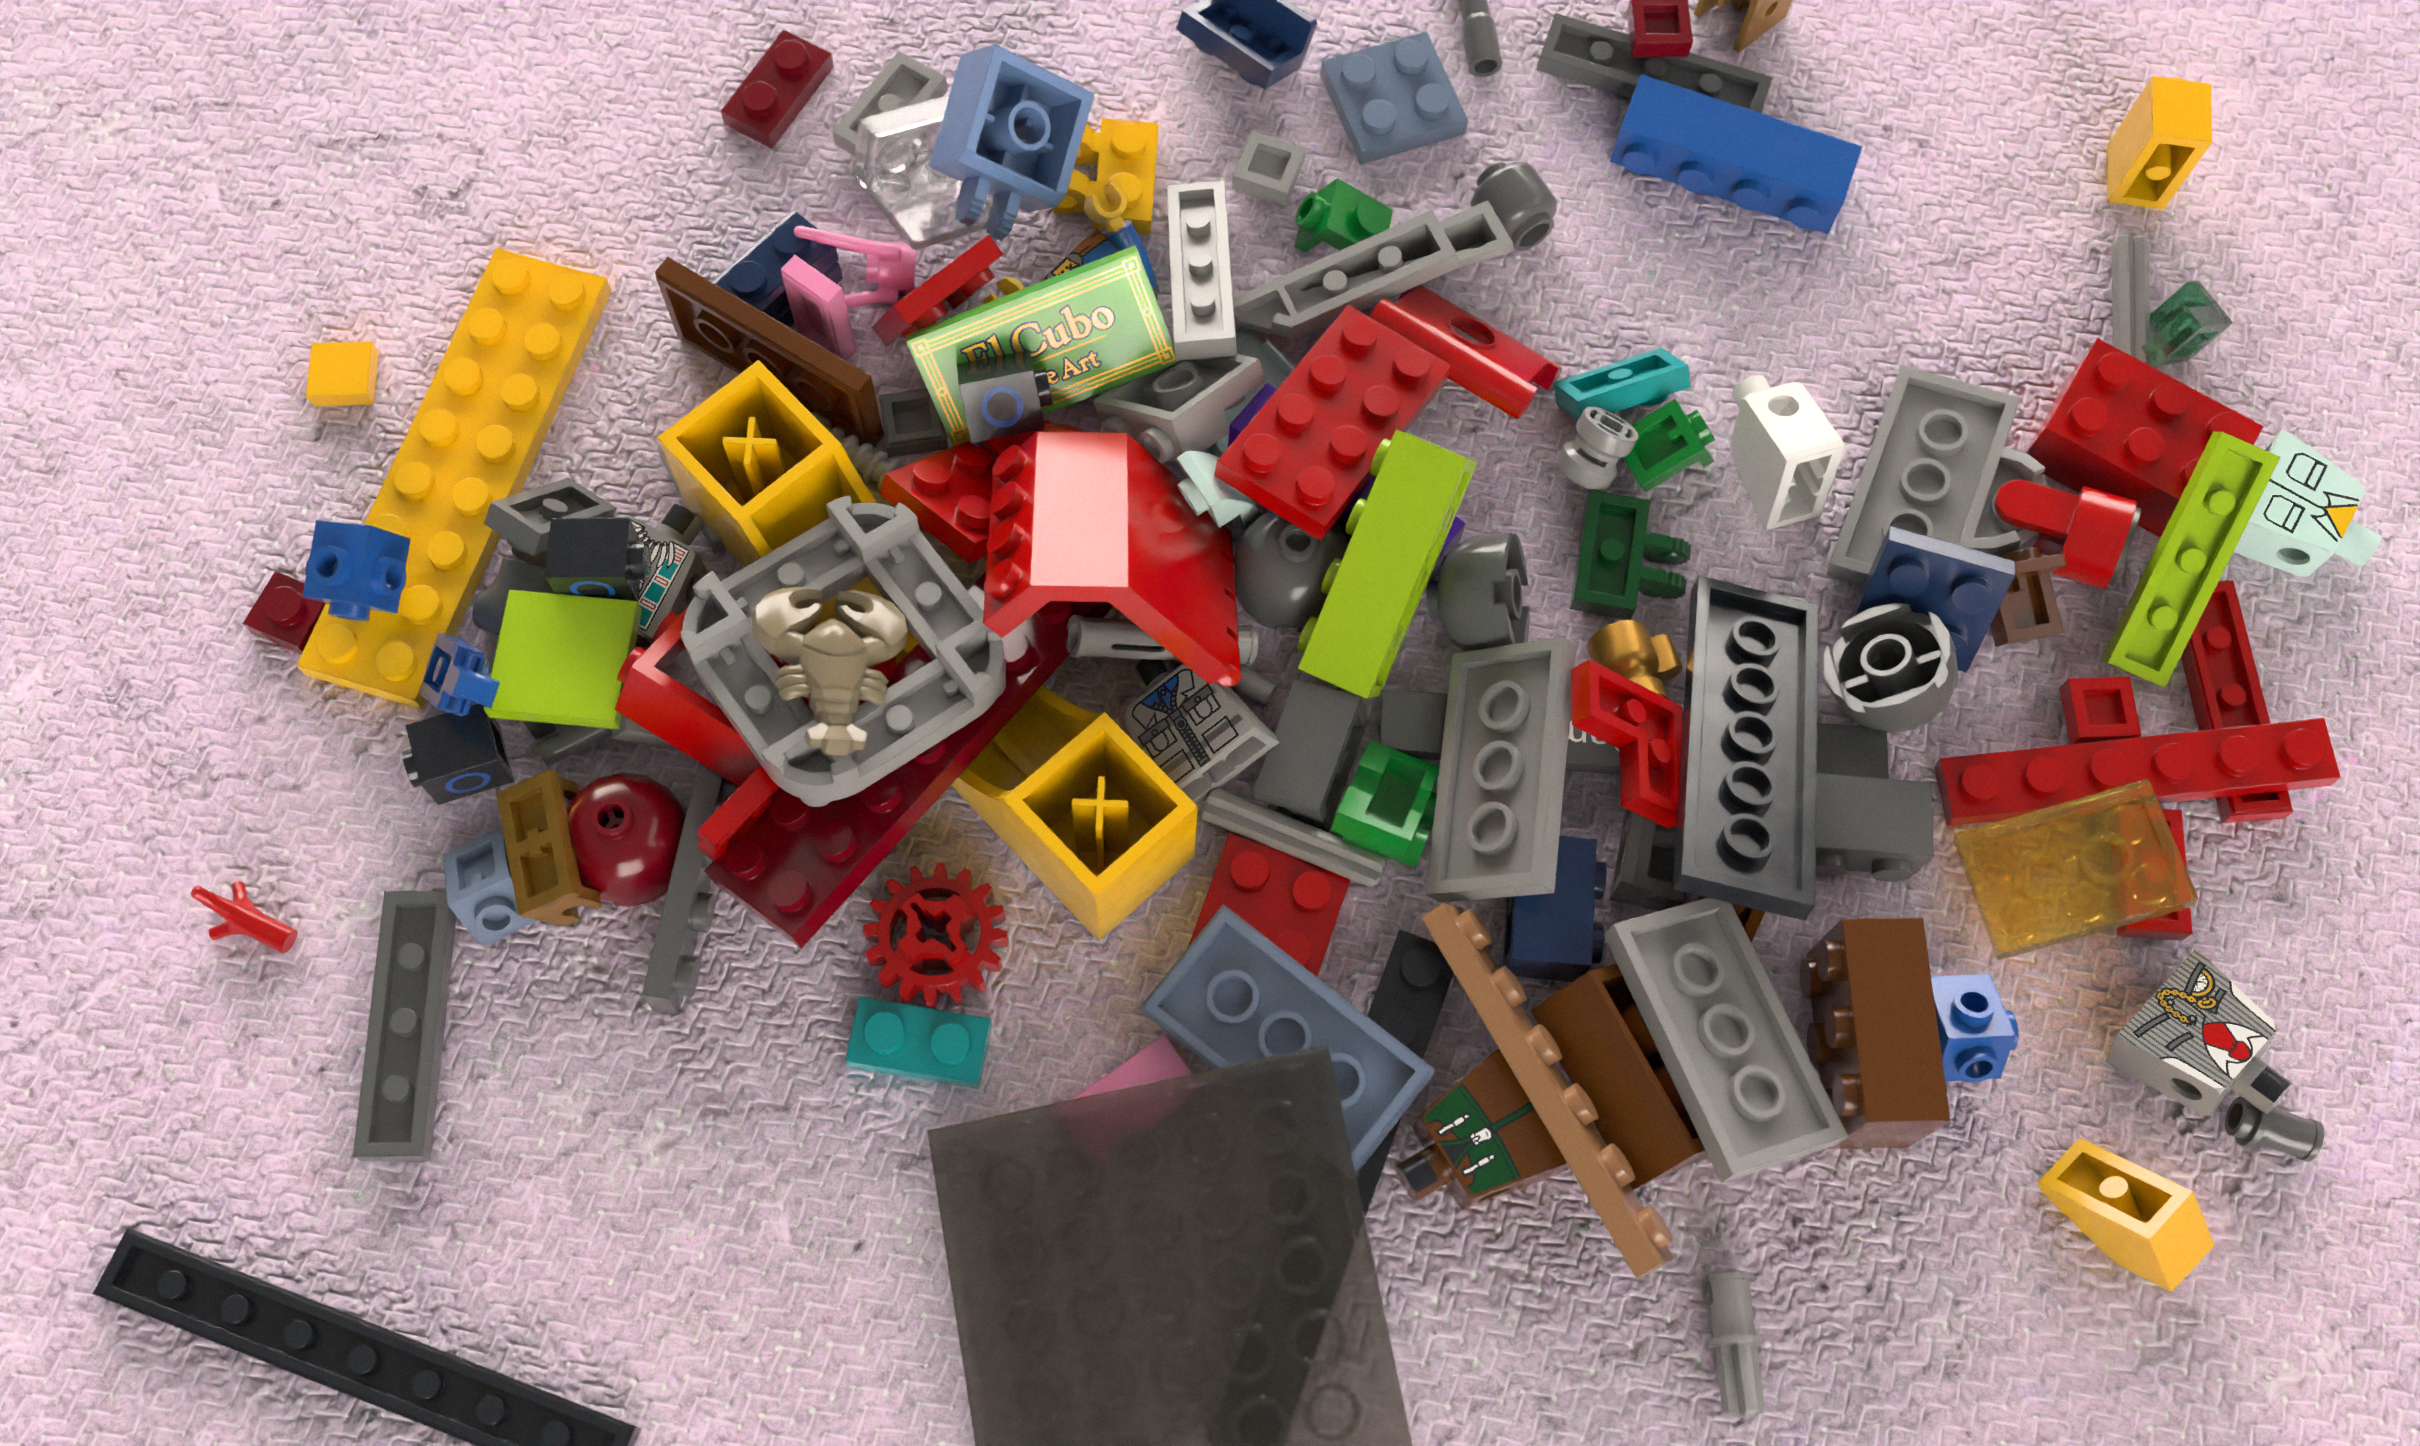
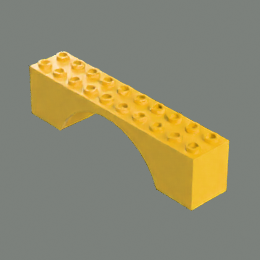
M759 360L657 437L686 507L691 512L697 513L721 538L724 547L744 568L827 520L829 515L826 504L833 500L850 495L852 504L877 503L854 468L842 444ZM727 482L726 487L724 489L721 485ZM868 577L844 590H857L879 595L883 598ZM837 595L821 604L822 610L811 629L831 618L840 621L837 616L838 606H835ZM908 629L906 646L896 655L897 665L918 644ZM1044 685L1033 694L951 784L956 792L1098 941L1104 938L1195 857L1198 806L1105 712L1094 713L1079 708L1059 697Z

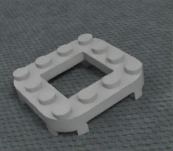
M849 495L827 503L829 515L827 520L722 581L718 579L713 571L706 574L693 586L696 596L691 601L684 617L683 630L680 631L694 672L769 777L780 788L799 797L802 802L812 807H821L833 800L847 798L864 790L984 714L1004 692L1006 687L1003 639L983 624V610L920 532L917 516L900 502L895 508L870 502L852 504ZM868 577L883 598L894 603L906 618L907 629L932 661L889 687L887 694L884 696L885 702L883 705L878 706L867 701L858 706L852 725L868 733L864 750H852L849 755H827L820 748H809L805 740L806 731L818 725V723L814 720L813 713L801 697L788 701L781 699L779 695L780 690L775 684L777 679L773 676L779 667L765 648L753 637L751 617L755 607L763 597L780 588L807 587L822 590L820 604H823L836 596L838 591H844Z

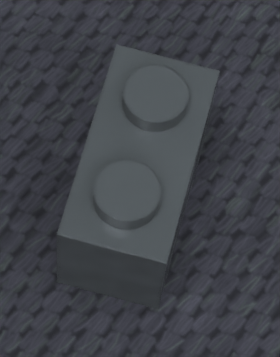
M1817 773L1815 876H1840L1848 870L1872 872V878L1879 881H1904L1910 879L1912 875L1914 876L1934 857L1931 782Z

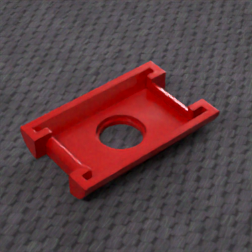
M1423 285L1401 293L1396 303L1385 297L1382 298L1369 316L1452 365L1448 379L1517 420L1528 410L1539 389L1532 385V383L1534 382L1548 391L1553 386V382L1558 381L1562 372V367ZM1451 325L1455 326L1456 328L1472 336L1473 338L1477 339L1485 345L1477 344L1463 338L1452 328Z

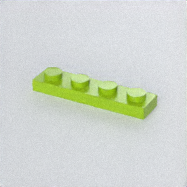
M2213 431L2100 661L2163 688L2166 687L2281 458L2280 456L2224 432Z

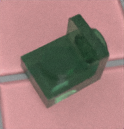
M2188 281L2150 314V323L2157 331V334L2141 348L2155 366L2187 362L2233 324V322L2200 281Z

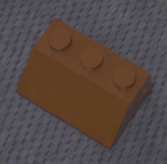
M1617 963L1585 973L1531 1010L1537 1023L1543 1025L1557 1043L1562 1054V1059L1559 1062L1572 1085L1574 1083L1579 1084L1595 1106L1598 1119L1593 1122L1606 1145L1615 1144L1628 1160L1635 1175V1180L1629 1183L1633 1191L1707 1155Z

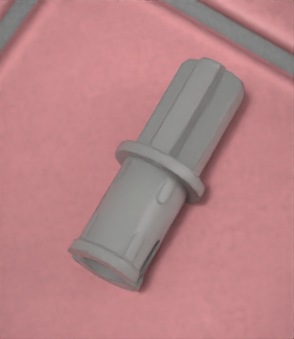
M1728 1271L1705 1275L1704 1279L1705 1284H1707L1713 1338L1707 1339V1347L1715 1349L1722 1410L1725 1415L1732 1417H1747L1761 1414L1765 1407L1757 1346L1764 1344L1762 1335H1756L1749 1284L1750 1273L1745 1271Z

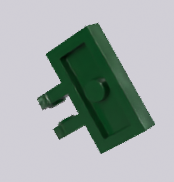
M1590 489L1585 500L1570 609L1631 620L1636 611L1638 591L1645 596L1655 598L1661 597L1662 599L1667 598L1669 600L1673 598L1678 599V597L1682 598L1685 595L1687 579H1684V576L1679 575V573H1673V571L1667 572L1662 569L1642 566V559L1644 557L1649 562L1673 564L1674 566L1676 564L1682 565V563H1687L1690 560L1691 545L1688 541H1684V539L1646 531L1650 500Z

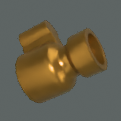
M1624 620L1609 624L1598 630L1587 644V651L1591 660L1667 699L1669 698L1662 681L1671 680L1683 670L1682 663L1670 636L1667 634L1649 636L1646 627L1638 621Z

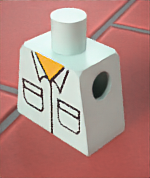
M2282 429L2264 448V450L2281 458L2233 553L2299 577L2310 576L2333 554L2360 568L2363 567L2377 550L2382 536L2352 520L2365 494L2362 483L2296 436Z

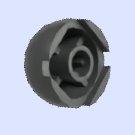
M1272 511L1258 516L1243 532L1234 555L1236 596L1245 612L1265 627L1277 630L1278 625L1286 628L1298 627L1297 632L1303 631L1306 623L1312 616L1319 618L1328 596L1321 591L1326 572L1336 557L1343 559L1350 542L1342 526L1335 522L1320 541Z
M1494 532L1466 539L1453 547L1445 556L1439 568L1438 581L1428 582L1427 607L1430 617L1432 619L1441 618L1445 635L1459 649L1465 652L1528 642L1530 606H1522L1521 587L1528 586V575L1524 552L1517 534H1512V532Z
M1892 603L1871 607L1848 619L1839 628L1842 637L1835 643L1832 652L1829 646H1827L1824 652L1823 676L1839 706L1848 717L1864 727L1896 733L1914 730L1932 721L1947 706L1958 682L1957 656L1951 635L1937 615L1928 611L1930 616L1928 617L1923 613L1912 612L1909 604Z

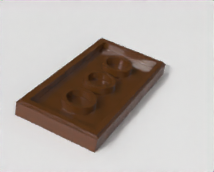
M668 256L655 271L656 279L679 339L738 374H741L759 360L810 413L816 412L830 420L831 429L840 426L844 428L845 437L852 434L858 436L859 446L870 443L875 448L884 436V431L870 374Z

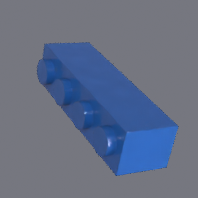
M1641 74L1621 125L1610 162L1624 166L1637 174H1648L1681 185L1684 189L1691 192L1705 193L1736 203L1745 210L1760 211L1790 221L1797 227L1814 229L1829 234L1845 201L1863 146Z

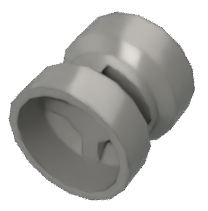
M1587 407L1576 423L1577 435L1575 439L1564 444L1556 458V465L1567 478L1576 484L1591 490L1606 491L1618 474L1616 466L1618 460L1630 454L1639 439L1638 433L1633 426L1620 416L1603 408Z

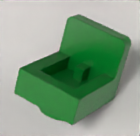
M1337 178L1317 193H1310L1302 201L1296 214V223L1299 225L1295 248L1306 253L1323 241L1340 251L1388 230L1393 209Z

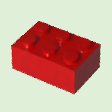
M2097 338L2069 375L2025 453L2045 467L2044 475L2077 493L2080 492L2082 486L2137 501L2136 507L2141 509L2137 525L2161 538L2213 431L2224 432L2254 445L2264 426Z

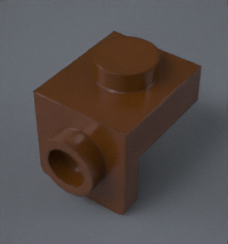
M2032 547L2001 555L2000 557L2015 561V577L1990 625L1995 647L2048 638L2064 633L2050 577V572L2067 566L2064 553L2041 557L2039 547Z

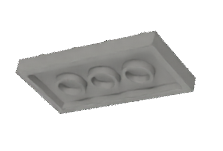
M1564 636L1452 654L1426 895L1439 903L1549 894L1555 891L1571 713V669L1575 667L1576 646Z
M1705 898L1618 922L1609 928L1604 937L1721 1184L1836 1146L1848 1137L1731 903Z

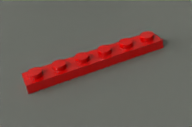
M2324 718L1940 758L1934 766L1947 826L2114 809L2116 806L2134 807L2325 787L2333 785L2341 778Z

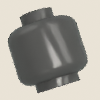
M1499 162L1482 172L1477 179L1478 188L1471 198V207L1488 200L1512 240L1514 248L1518 251L1530 249L1544 240L1554 227L1553 218L1557 212V200L1538 172L1525 162H1514L1508 165L1504 162Z

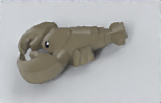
M792 587L780 588L766 594L755 607L752 614V635L769 653L791 664L783 666L773 674L777 679L775 684L780 690L779 695L781 699L786 701L798 697H807L809 699V708L813 711L814 720L818 725L806 731L805 740L808 747L820 748L824 754L836 756L849 755L852 750H864L868 733L852 725L855 720L859 700H865L878 706L884 704V696L887 694L888 689L885 685L889 681L882 672L870 668L894 658L906 646L907 626L905 616L894 603L879 595L857 590L838 591L835 606H838L837 616L840 621L831 618L820 623L807 633L815 625L822 610L820 604L822 590Z

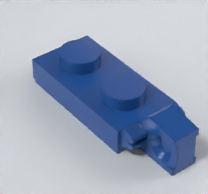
M438 632L419 694L436 709L459 716L469 715L472 703H478L488 708L492 707L500 682L497 679L488 677L489 670L486 666L488 658L484 657L485 654L462 639Z

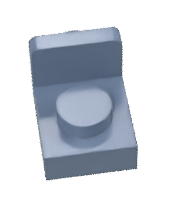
M502 827L443 854L447 904L479 944L487 945L537 921L518 916Z

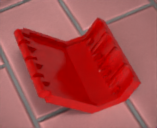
M1037 431L1022 445H1012L1000 454L992 467L993 480L991 503L989 506L990 524L987 542L986 581L984 583L983 624L1003 638L1050 601L1109 602L1209 685L1216 681L1221 686L1231 687L1240 682L1241 663L1238 644L1239 633L1232 533L1225 525L1219 528L1207 510L1199 516L1194 513L1177 486L1181 482L1177 476L1127 433Z

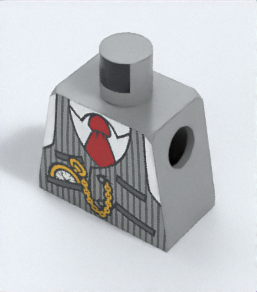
M2194 950L2118 1032L2105 1060L2114 1068L2203 1115H2210L2232 1090L2267 1115L2293 1084L2260 1060L2278 1031L2275 1022L2197 950Z

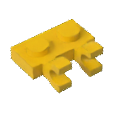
M1102 118L1100 132H1093V129L1086 124L1075 165H1098L1097 180L1090 181L1084 173L1073 169L1067 193L1060 204L1053 208V213H1085V200L1092 194L1098 199L1100 207L1104 211L1110 212L1111 201L1104 192V185L1115 183L1124 190L1127 197L1125 211L1121 214L1123 221H1131L1137 233L1150 234L1159 123ZM1093 221V229L1108 230L1105 223Z

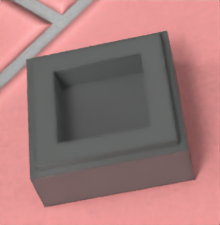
M927 388L878 395L888 458L948 449L945 428Z

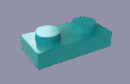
M1659 348L1553 382L1556 404L1578 421L1587 407H1599L1615 414L1617 411L1635 405H1656L1668 400L1672 393L1691 388L1689 366L1665 349Z
M859 997L845 1062L851 1068L979 1089L992 1029L991 1018Z

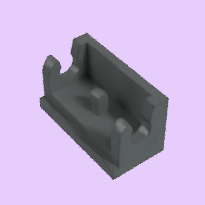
M1294 679L1274 732L1280 743L1269 750L1265 756L1252 791L1254 798L1268 803L1267 808L1329 832L1368 723L1361 696Z
M1625 808L1609 900L1656 911L1684 904V892L1673 889L1677 824L1666 828Z

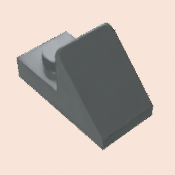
M566 478L491 502L484 524L506 538L507 543L512 546V553L527 564L546 568L551 518H614L617 508L572 479Z

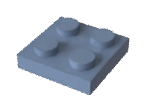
M1427 31L1321 61L1320 76L1360 165L1466 134L1468 118Z

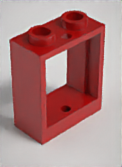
M688 607L680 616L670 612L655 631L651 640V646L646 651L639 646L636 647L623 663L617 675V680L624 685L614 710L740 787L761 765L720 707L663 672L683 650H686L680 631L683 630V621ZM768 652L779 669L785 665H791ZM801 697V699L809 708V699L807 697Z

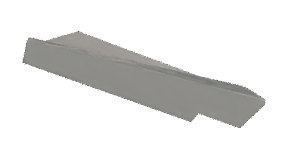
M1488 200L1442 221H1438L1433 210L1234 297L1235 330L1251 328L1296 340L1332 324L1347 305L1362 311L1378 304L1384 297L1389 299L1459 267L1514 251V245Z

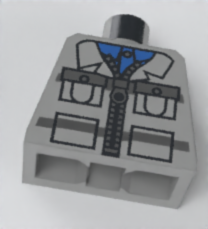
M1142 659L1137 664L1135 674L1147 692L1128 705L1124 711L1123 717L1131 738L1196 805L1206 799L1213 789H1219L1280 743L1273 732L1230 687L1221 686L1216 681L1209 685L1184 663L1177 668L1172 660Z

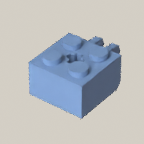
M996 44L962 54L929 164L930 168L962 182L957 200L958 204L955 207L954 219L963 225L971 227L976 221L978 222V218L984 209L983 205L986 202L987 195L994 196L985 228H987L986 233L990 234L991 237L1002 241L1007 235L1009 236L1015 224L1014 220L1017 217L1019 208L1026 212L1057 207L1067 193L1095 94Z

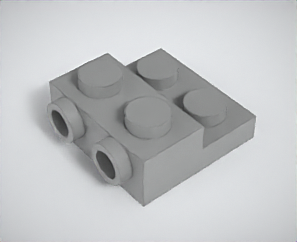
M1237 354V356L1180 361L1169 367L1109 389L1094 399L1093 402L1101 422L1100 433H1127L1162 464L1169 459L1178 462L1177 457L1186 451L1208 453L1210 446L1230 433L1223 411L1241 404L1245 399V395L1266 381L1260 359Z

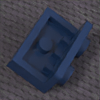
M1200 0L1182 10L1176 30L1192 40L1200 51L1217 57L1235 69L1243 80L1260 86L1265 90L1301 68L1317 27V21L1288 0Z

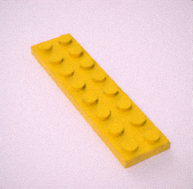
M495 248L364 525H371L410 538L405 568L406 583L401 592L398 614L370 611L368 622L354 621L328 615L329 604L326 603L296 665L304 675L423 709L426 699L419 694L438 632L453 637L456 636L501 537L499 533L484 524L490 503L521 492L612 290L607 278Z

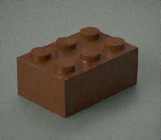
M1923 917L1842 918L1806 954V958L1802 959L1799 974L1802 994L1805 998H1811L1814 1023L1809 1024L1807 1031L1808 1055L1812 1063H1818L1820 1081L1848 1135L1836 1146L1828 1149L1908 1148L1950 1122Z

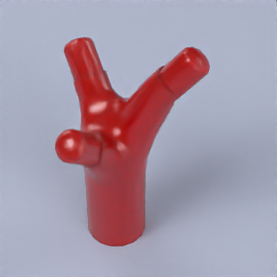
M236 881L231 885L233 901L210 892L201 886H195L190 894L192 898L227 920V922L209 929L208 934L212 940L229 935H245L282 954L288 952L293 946L298 931L257 909L248 898L245 884L242 881Z

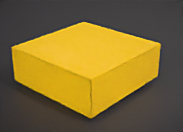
M311 343L306 398L311 405H374L379 351L374 343Z

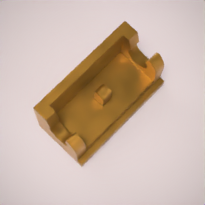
M550 769L496 793L518 916L566 927L580 920L577 906L600 909L602 908L600 893L597 890L581 887L576 855L569 835L565 798L572 800L579 791V785L575 781L559 777L556 771Z

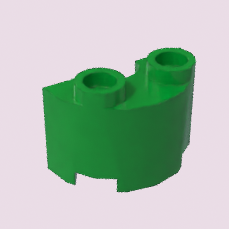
M1370 740L1358 764L1352 783L1348 786L1336 812L1331 834L1342 838L1345 842L1416 869L1434 823L1437 793L1433 792L1440 767Z

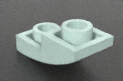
M1186 451L1178 456L1177 461L1185 479L1178 483L1177 486L1197 516L1207 510L1219 528L1236 518L1245 531L1258 516L1263 514L1253 499L1214 476L1219 457L1200 451Z

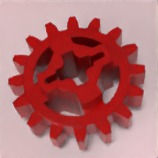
M937 862L933 877L924 878L917 866L910 867V884L903 887L899 882L891 878L886 882L892 897L889 902L872 899L869 904L872 913L880 921L863 925V934L866 940L879 943L865 951L870 966L885 965L877 976L884 989L895 985L897 982H901L898 994L901 1001L906 1004L916 996L917 992H921L924 994L927 1007L931 1009L936 1008L939 1002V995L949 993L951 1000L956 1006L962 1005L963 994L961 989L970 985L976 991L983 993L987 988L981 974L982 971L986 969L1000 972L1003 967L1001 958L992 951L993 949L1009 946L1007 931L993 928L1006 920L1003 905L986 907L994 897L992 887L985 883L974 890L971 889L973 878L971 870L964 868L954 880L948 878L944 863ZM932 897H947V898H949L947 901H929V900H925V899H927V898H932ZM902 917L906 923V935L897 942L898 948L894 951L893 933L898 920ZM920 920L929 929L933 928L938 933L947 931L952 951L944 943L940 944L933 938L926 941ZM979 921L980 939L972 955L965 944L966 936L975 929L974 923ZM927 969L947 970L949 972L943 975L922 974Z

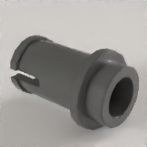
M2243 1097L2234 1099L2226 1113V1133L2234 1136L2236 1143L2246 1148L2258 1144L2296 1156L2299 1160L2311 1162L2316 1158L2323 1145V1124L2314 1119H2306L2277 1108H2273L2266 1115Z

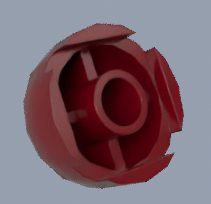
M626 772L599 777L579 790L566 809L569 835L576 855L581 887L597 890L600 893L601 900L611 901L614 905L623 907L653 902L667 893L687 813L675 794L669 788L647 775Z

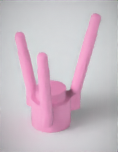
M796 226L794 228V235L798 238L867 255L866 282L878 283V289L844 295L847 309L875 303L896 304L898 302V291H913L916 244L875 242L805 226Z

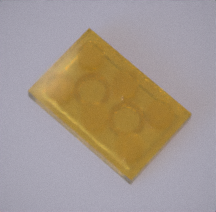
M2149 779L1954 834L1953 843L1997 960L2195 906L2198 901L2194 886Z

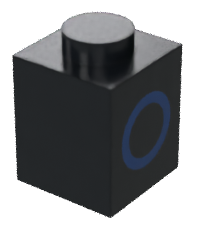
M1030 350L957 364L959 388L972 443L1045 429L1041 407L1053 405L1046 368L1033 369Z
M629 517L551 518L546 579L555 594L638 601L639 603L640 580H648L650 577L651 553L648 542L640 540Z
M472 705L467 716H459L448 712L406 725L411 749L403 751L402 758L407 776L414 788L422 786L438 805L514 782L501 727L495 718H489L484 711V705Z

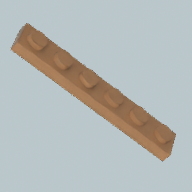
M1441 903L1423 915L1421 919L1636 1279L1650 1274L1673 1261L1674 1257L1667 1247L1673 1239L1665 1221L1652 1205L1642 1206L1629 1184L1635 1180V1175L1628 1160L1615 1144L1611 1143L1606 1146L1592 1123L1598 1119L1595 1106L1579 1084L1574 1083L1570 1086L1556 1063L1562 1059L1557 1043L1543 1025L1538 1024L1534 1027L1521 1006V1003L1525 1002L1527 997L1520 982L1506 966L1499 969L1486 948L1487 945L1492 943V938L1482 920L1471 909L1464 911L1460 906Z

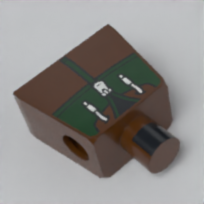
M1498 1049L1418 1116L1413 1130L1424 1149L1395 1165V1170L1401 1184L1413 1201L1417 1202L1446 1185L1457 1204L1463 1210L1551 1178L1562 1172L1568 1163L1500 1049Z

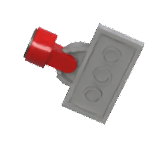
M1901 365L1826 575L1863 586L1888 528L1892 526L1998 557L2029 547H2039L2040 553L2046 555L2064 553L2067 566L2052 571V575L2105 590L2108 585L2114 586L2118 579L2137 528L2141 509L2136 507L2137 501L2086 486H2082L2078 495L2048 487L2043 475L2045 467L2027 453L2004 447L2021 397Z

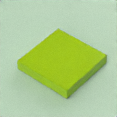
M509 590L491 672V678L499 680L500 684L492 707L484 706V711L489 718L620 729L622 714L614 709L624 684L617 680V675L627 657L635 649L642 614L638 601Z

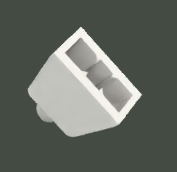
M1754 375L1742 380L1732 391V396L1739 407V412L1730 442V450L1763 528L1767 531L1821 516L1845 448L1842 439L1803 384L1792 382L1770 388L1765 377L1761 375Z

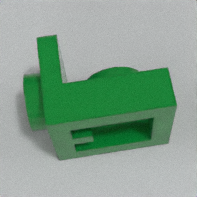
M1673 399L1631 425L1637 431L1639 439L1630 454L1623 457L1640 487L1646 493L1697 461L1704 468L1715 462L1706 445L1716 439L1697 409L1687 415L1678 401Z

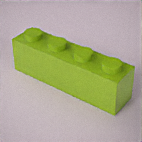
M1397 429L1392 440L1385 438L1381 442L1370 468V474L1376 476L1368 499L1360 498L1357 501L1347 522L1346 534L1351 535L1352 538L1343 559L1336 557L1332 561L1324 577L1321 591L1328 596L1319 618L1312 616L1306 623L1299 638L1297 650L1304 654L1298 669L1365 699L1381 695L1478 464L1477 461Z

